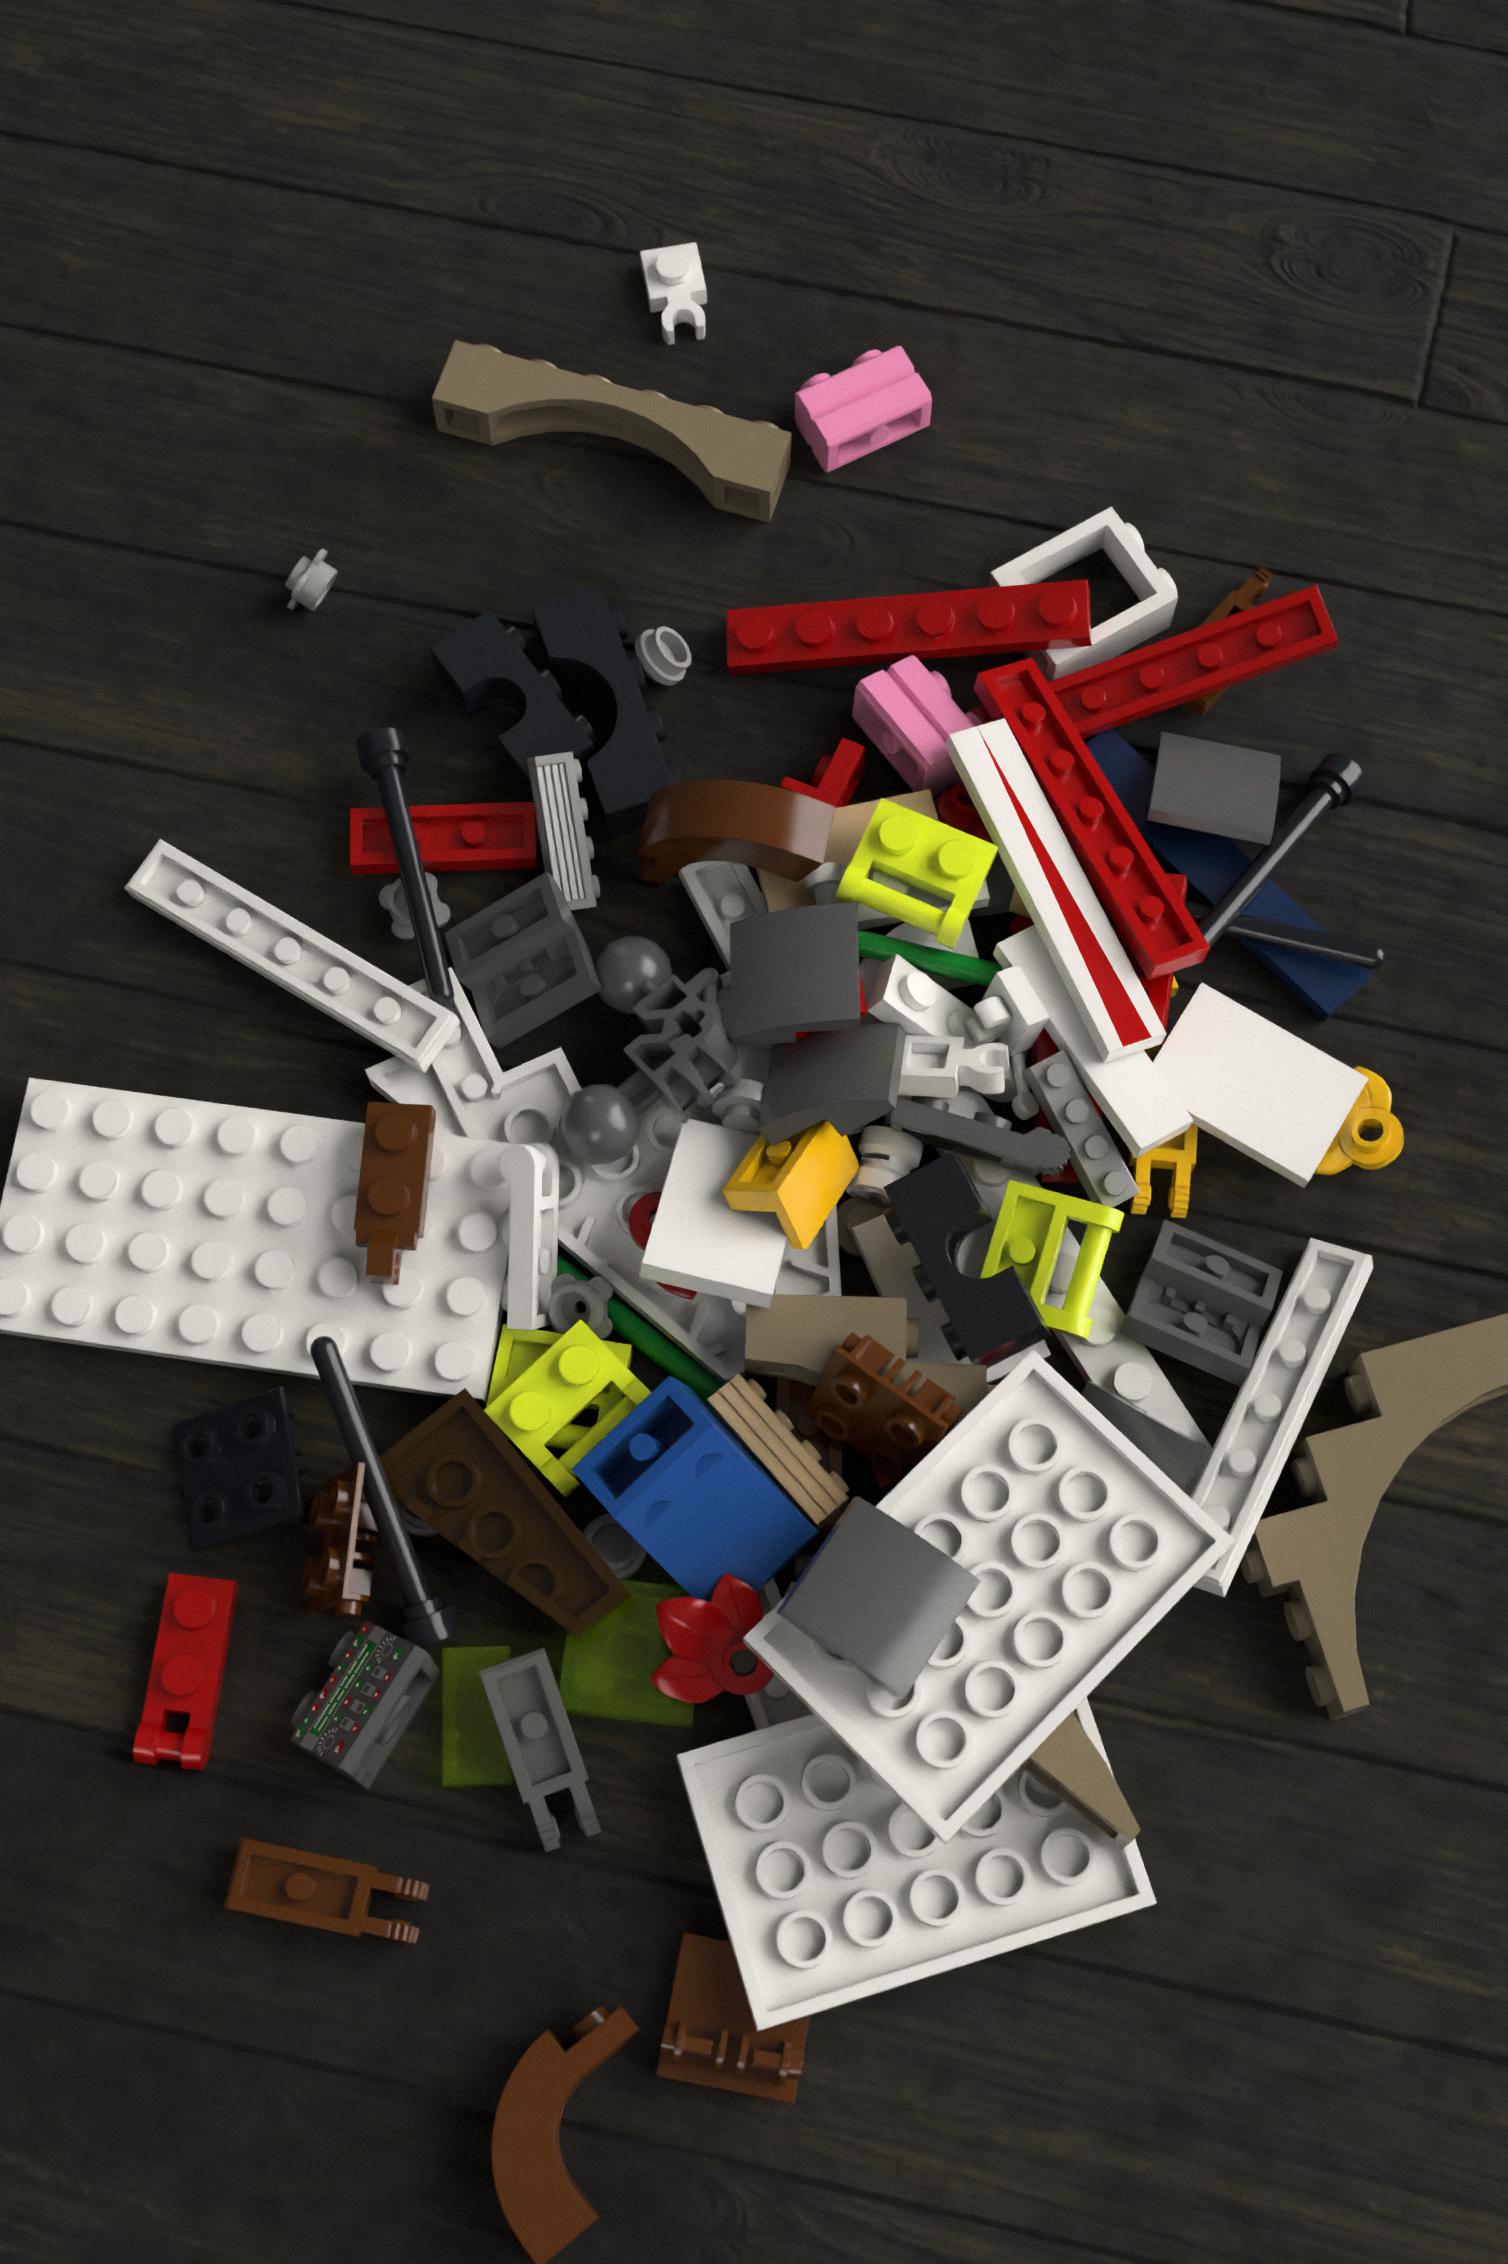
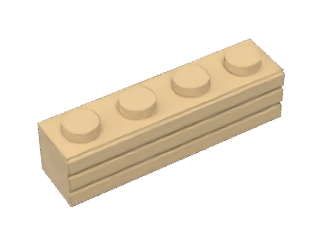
M737 1374L707 1399L708 1407L814 1526L820 1530L848 1506L849 1497L845 1494L849 1491L848 1486L836 1472L832 1471L829 1475L818 1463L822 1459L818 1451L807 1440H804L802 1443L798 1441L790 1432L794 1429L792 1422L780 1409L773 1412L763 1401L767 1398V1395L760 1385L752 1378L746 1382L740 1374Z

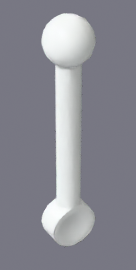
M1022 1051L1011 1056L1017 1096L1012 1100V1108L1020 1119L1027 1120L1038 1113L1039 1104L1035 1096L1030 1093L1029 1084L1021 1071L1026 1069L1024 1052Z

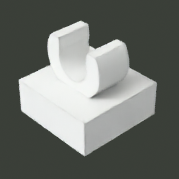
M1015 965L996 973L981 1002L974 1006L978 1016L967 1020L965 1025L977 1045L988 1043L999 1037L1002 1043L1008 1046L1009 1055L1012 1056L1032 1048L1050 1017L1020 966Z

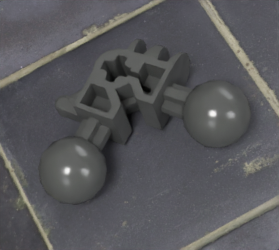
M625 936L608 943L595 963L597 975L603 987L602 990L597 992L601 1000L609 1007L623 1014H636L648 1032V1035H640L623 1049L637 1071L617 1088L611 1084H596L573 1092L563 1106L560 1116L559 1129L567 1150L591 1165L610 1164L626 1157L638 1141L641 1128L639 1115L658 1099H661L684 1124H687L689 1118L685 1110L693 1103L707 1107L715 1101L709 1090L720 1082L726 1086H733L736 1083L731 1070L738 1059V1051L736 1046L732 1045L731 1038L722 1025V1009L718 1005V992L722 989L723 981L714 968H705L684 984L672 973L670 960L664 949L643 936Z

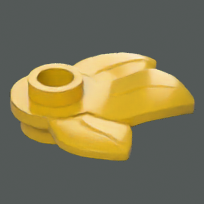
M1359 1066L1354 1068V1070L1369 1079L1315 1170V1174L1333 1175L1352 1164L1369 1170L1380 1169L1390 1164L1400 1154L1404 1145L1403 1128L1398 1118L1390 1112L1392 1093L1383 1078L1376 1073ZM1368 1130H1378L1383 1133L1375 1141H1365L1359 1137L1362 1132Z

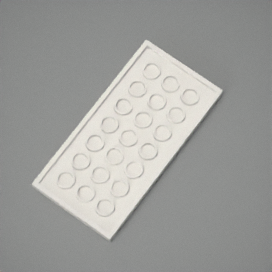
M29 1078L0 1205V1333L319 1380L320 1377L310 1353V1346L317 1337L328 1336L336 1342L351 1384L450 1399L466 1388L476 1402L487 1404L503 1314L502 1291L505 1277L508 1273L509 1246H506L503 1240L502 1222L506 1210L510 1208V1183L502 1177L498 1162L503 1150L509 1146L519 1144L434 1133L423 1238H418L416 1251L402 1250L399 1285L372 1283L370 1277H366L368 1248L355 1245L356 1230L354 1229L365 1123Z

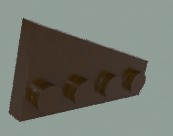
M466 1388L379 1456L394 1498L399 1504L579 1640L632 1597L630 1592Z

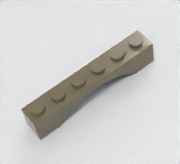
M455 340L432 396L438 431L491 446L521 436L552 431L589 432L616 437L646 448L675 465L699 487L714 508L767 523L771 521L791 465V432L780 430L772 423L760 420L751 422L736 418L708 405L693 406L668 399L665 395L654 390L638 391L613 384L610 380L599 375H580L559 369L545 360H526L511 356L487 344L472 345Z

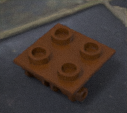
M851 1332L841 1347L837 1345L834 1348L805 1413L814 1418L818 1426L827 1435L837 1440L846 1441L868 1457L872 1465L881 1474L888 1478L902 1481L940 1443L945 1432L948 1433L963 1410L953 1404L956 1399L954 1395L949 1394L930 1379H927L914 1397L911 1398L909 1395L923 1373L915 1370L901 1389L897 1388L893 1383L904 1368L906 1361L899 1358L884 1377L880 1376L891 1363L894 1354L873 1340L868 1334L860 1338Z
M358 1462L323 1484L322 1490H316L313 1495L309 1512L310 1529L317 1530L314 1556L309 1555L305 1560L300 1585L302 1596L309 1597L306 1615L314 1616L335 1606L334 1615L360 1618L362 1606L369 1605L373 1571L353 1568V1566H372L375 1557L372 1555L355 1552V1546H375L377 1544L376 1536L357 1532V1530L371 1533L377 1532V1527L362 1490L365 1463Z
M683 1933L656 2076L795 2104L798 2082L802 2072L810 2015L756 2032L731 1943L729 1941Z

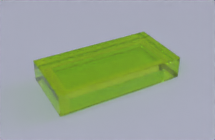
M510 1645L442 1648L443 1786L445 1788L513 1785V1771L479 1673L480 1669L511 1659L512 1649Z

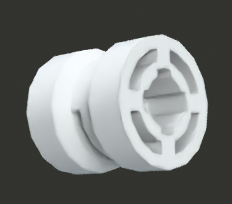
M868 1126L864 1128L858 1145V1151L862 1156L859 1169L846 1188V1192L851 1197L861 1196L869 1199L870 1196L881 1199L882 1203L892 1207L883 1187L908 1175L911 1170L919 1167L924 1150L923 1143L903 1131L897 1132L890 1127Z

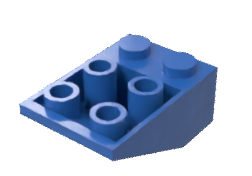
M668 1376L572 1468L573 1472L612 1517L692 1597L710 1602L717 1582L725 1573L743 1580L757 1593L820 1533L690 1386L671 1376Z

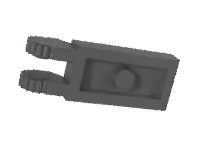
M912 1096L911 1101L897 1097L896 1109L893 1110L890 1119V1128L892 1130L908 1133L924 1144L948 1151L954 1150L955 1153L1030 1175L1037 1176V1174H1041L1042 1178L1045 1176L1049 1177V1179L1052 1176L1058 1177L1060 1172H1064V1166L1068 1164L1067 1160L1071 1158L1069 1152H1071L1072 1148L1068 1146L1070 1142L1064 1139L1065 1136H1059L1058 1132L1052 1134L1051 1130L1037 1127L1024 1135L1010 1131L1012 1123L1002 1117L984 1112H975L973 1119L948 1112L950 1105L947 1102L936 1097Z
M541 1647L480 1669V1677L523 1803L529 1802L545 1851L548 1852L561 1847L559 1842L561 1834L555 1816L550 1814L544 1796L570 1787L575 1802L574 1812L580 1829L585 1831L586 1836L589 1837L602 1832L585 1784L589 1777L545 1648Z

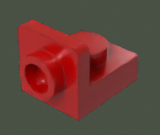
M842 738L833 758L827 755L822 757L815 771L811 786L784 776L779 788L809 796L833 805L835 808L849 806L864 776L865 746Z

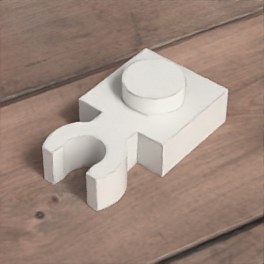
M697 243L640 251L641 268L651 313L663 311L661 317L662 335L668 345L675 344L674 327L683 322L689 323L695 328L697 340L704 339L706 333L705 313L699 305L707 304V290Z
M906 1035L898 1095L957 1098L959 1086H971L974 1090L984 1094L1002 1093L1005 1089L1004 1071L1009 1070L1008 1046L1000 1043H986L973 1049H966L965 1037Z

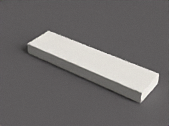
M1035 925L997 943L993 952L994 957L1003 970L1015 965L1020 966L1050 1017L1044 1026L1045 1030L1059 1050L1064 1049L1080 1080L1135 1158L1189 1129L1194 1120L1144 1050L1106 1063L1103 1062Z

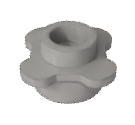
M323 548L318 552L313 561L303 556L285 584V587L292 591V598L287 606L292 611L299 603L314 611L336 579L338 571L324 562L328 552Z
M425 872L437 925L440 928L449 921L450 909L447 904L440 902L436 891L438 887L436 877ZM399 878L393 884H389L381 890L379 901L383 908L390 911L393 918L391 926L393 934L399 939L410 940L414 938V932L401 878Z
M569 1273L557 1276L551 1284L553 1295L549 1302V1316L555 1333L565 1334L581 1319L600 1340L609 1336L613 1328L611 1320L607 1317V1303L613 1294L609 1281L601 1276H596L590 1281L576 1280ZM579 1301L585 1303V1313L578 1310L577 1304Z

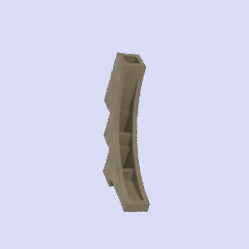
M773 1294L770 1309L746 1303L745 1374L797 1380L817 1387L834 1348L837 1345L841 1347L845 1339L853 1332L860 1338L868 1334L873 1340L894 1354L891 1363L880 1375L884 1377L899 1358H902L904 1361H906V1358H918L919 1319L906 1318L907 1298ZM906 1363L893 1383L894 1386L901 1389L914 1371L918 1370L923 1374L909 1395L911 1398L914 1397L927 1379H930L946 1392L956 1397L953 1404L962 1409L963 1412L948 1433L945 1432L941 1441L997 1386L987 1385V1365Z
M1508 1313L1359 1354L1347 1369L1349 1376L1345 1377L1344 1386L1352 1411L1355 1415L1363 1414L1365 1421L1308 1436L1295 1450L1297 1459L1291 1461V1470L1300 1496L1303 1499L1310 1497L1312 1505L1259 1520L1242 1557L1240 1567L1243 1575L1249 1584L1257 1582L1262 1598L1288 1592L1290 1601L1284 1602L1287 1625L1295 1641L1304 1640L1312 1666L1306 1667L1308 1687L1318 1707L1326 1705L1331 1721L1356 1714L1370 1705L1357 1654L1355 1592L1363 1544L1380 1499L1406 1458L1428 1435L1466 1410L1508 1394Z

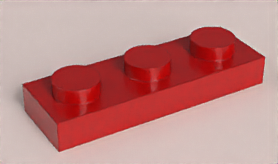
M534 802L409 806L425 872L538 868L537 819ZM383 807L350 808V866L353 875L399 873Z

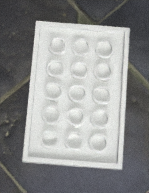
M1032 1350L875 1506L918 1534L981 1580L904 1698L894 1697L842 1656L829 1653L779 1615L777 1610L787 1595L743 1638V1643L945 1845L1233 1545L1235 1540L1043 1358Z
M1086 1697L1072 1713L1112 1773ZM814 1713L678 1754L676 1757L756 2032L1157 1904L1135 1838L1121 1850L1021 1767L1001 1785L944 1845Z

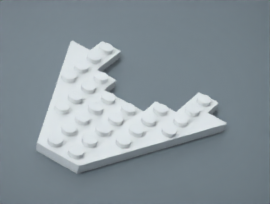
M725 861L696 862L682 868L679 871V878L728 972L720 975L723 986L718 992V1005L722 1009V1025L731 1038L730 924L749 917L765 914L767 911L763 894L760 892L747 865ZM452 967L448 968L454 990V999L451 1004L444 1008L456 1014L460 1020L459 1025L425 1073L394 1056L365 1069L371 1086L391 1103L432 1105L436 1111L434 1133L513 1144L545 1142L553 1146L559 1156L558 1245L595 1276L607 1279L617 1295L724 1385L737 1374H740L743 1378L749 1376L750 1374H745L746 1303L697 1292L695 1298L689 1300L665 1291L656 1281L639 1278L645 1251L640 1249L631 1238L628 1226L629 1215L632 1207L641 1197L651 1192L663 1191L683 1122L661 1099H658L639 1115L641 1128L638 1141L626 1157L610 1164L591 1165L577 1158L567 1150L559 1129L563 1106L573 1092L581 1089L562 1048H557L503 1073ZM425 979L409 985L412 989L429 998ZM790 1043L736 1044L738 1059L731 1070V1074L734 1079H751L766 1086L772 1052ZM719 1082L709 1090L713 1098L723 1090L724 1084ZM713 1102L707 1107L693 1103L685 1110L688 1118L723 1126L712 1113ZM836 1205L806 1250L793 1249L787 1238L773 1294L842 1296ZM656 1214L649 1219L652 1226Z

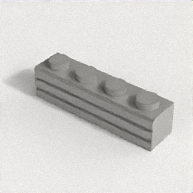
M573 751L528 758L527 762L544 870L554 878L570 910L596 907L595 898L600 897V886L597 876L591 873L590 860L594 859V847L591 837H586L584 821L588 820V809L585 799L579 796L578 783L582 782L580 762L578 759H574Z
M1063 1049L1021 1071L1054 1133L1058 1132L1059 1136H1065L1064 1139L1070 1142L1068 1146L1072 1150L1069 1152L1071 1156L1069 1161L1090 1201L1113 1208L1139 1194L1140 1191L1066 1051Z

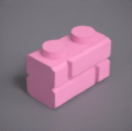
M896 346L883 353L880 350L865 352L854 361L851 368L831 377L827 373H821L808 379L802 385L800 391L795 393L794 419L807 444L811 445L812 451L823 470L828 473L929 426L932 398L929 389L920 375L915 373L914 366L903 348Z
M911 655L890 665L887 671L882 669L860 680L855 689L852 711L853 719L913 792L931 789L932 797H935L947 790L950 785L956 786L962 783L945 748V744L949 734L979 726L982 723L975 714L971 712L964 714L951 699L950 688L945 678L939 672H929L917 657Z

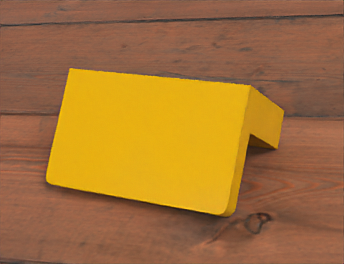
M824 1119L774 1146L761 1133L722 1189V1192L731 1211L775 1212L793 1249L806 1250L857 1173L859 1162L847 1135L841 1137L829 1121Z

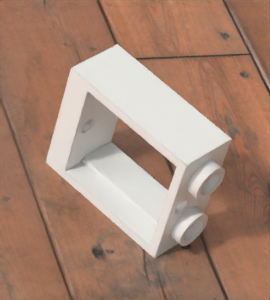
M1112 506L990 572L988 588L1037 584L1103 548L1141 600L1140 603L1092 628V646L1022 652L1026 659L1033 658L1047 682L1113 659L1164 631L1171 625L1178 600L1175 583L1165 569H1157L1145 553L1144 544L1137 529L1130 523L1124 524Z

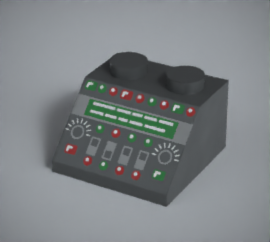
M365 1621L357 1634L348 1631L336 1646L328 1664L334 1671L320 1693L312 1689L299 1704L291 1720V1725L297 1729L290 1740L307 1753L368 1790L440 1676L441 1671L425 1650Z

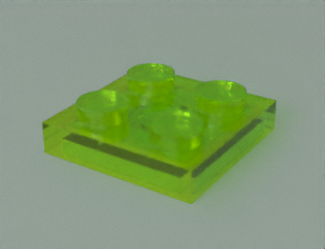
M619 1579L632 1597L580 1640L567 1631L559 1688L566 1713L692 1728L695 1703H686L665 1695L652 1684L650 1678L658 1665L674 1654L668 1648L660 1632L656 1615V1604L661 1600L673 1597L692 1596L682 1586Z

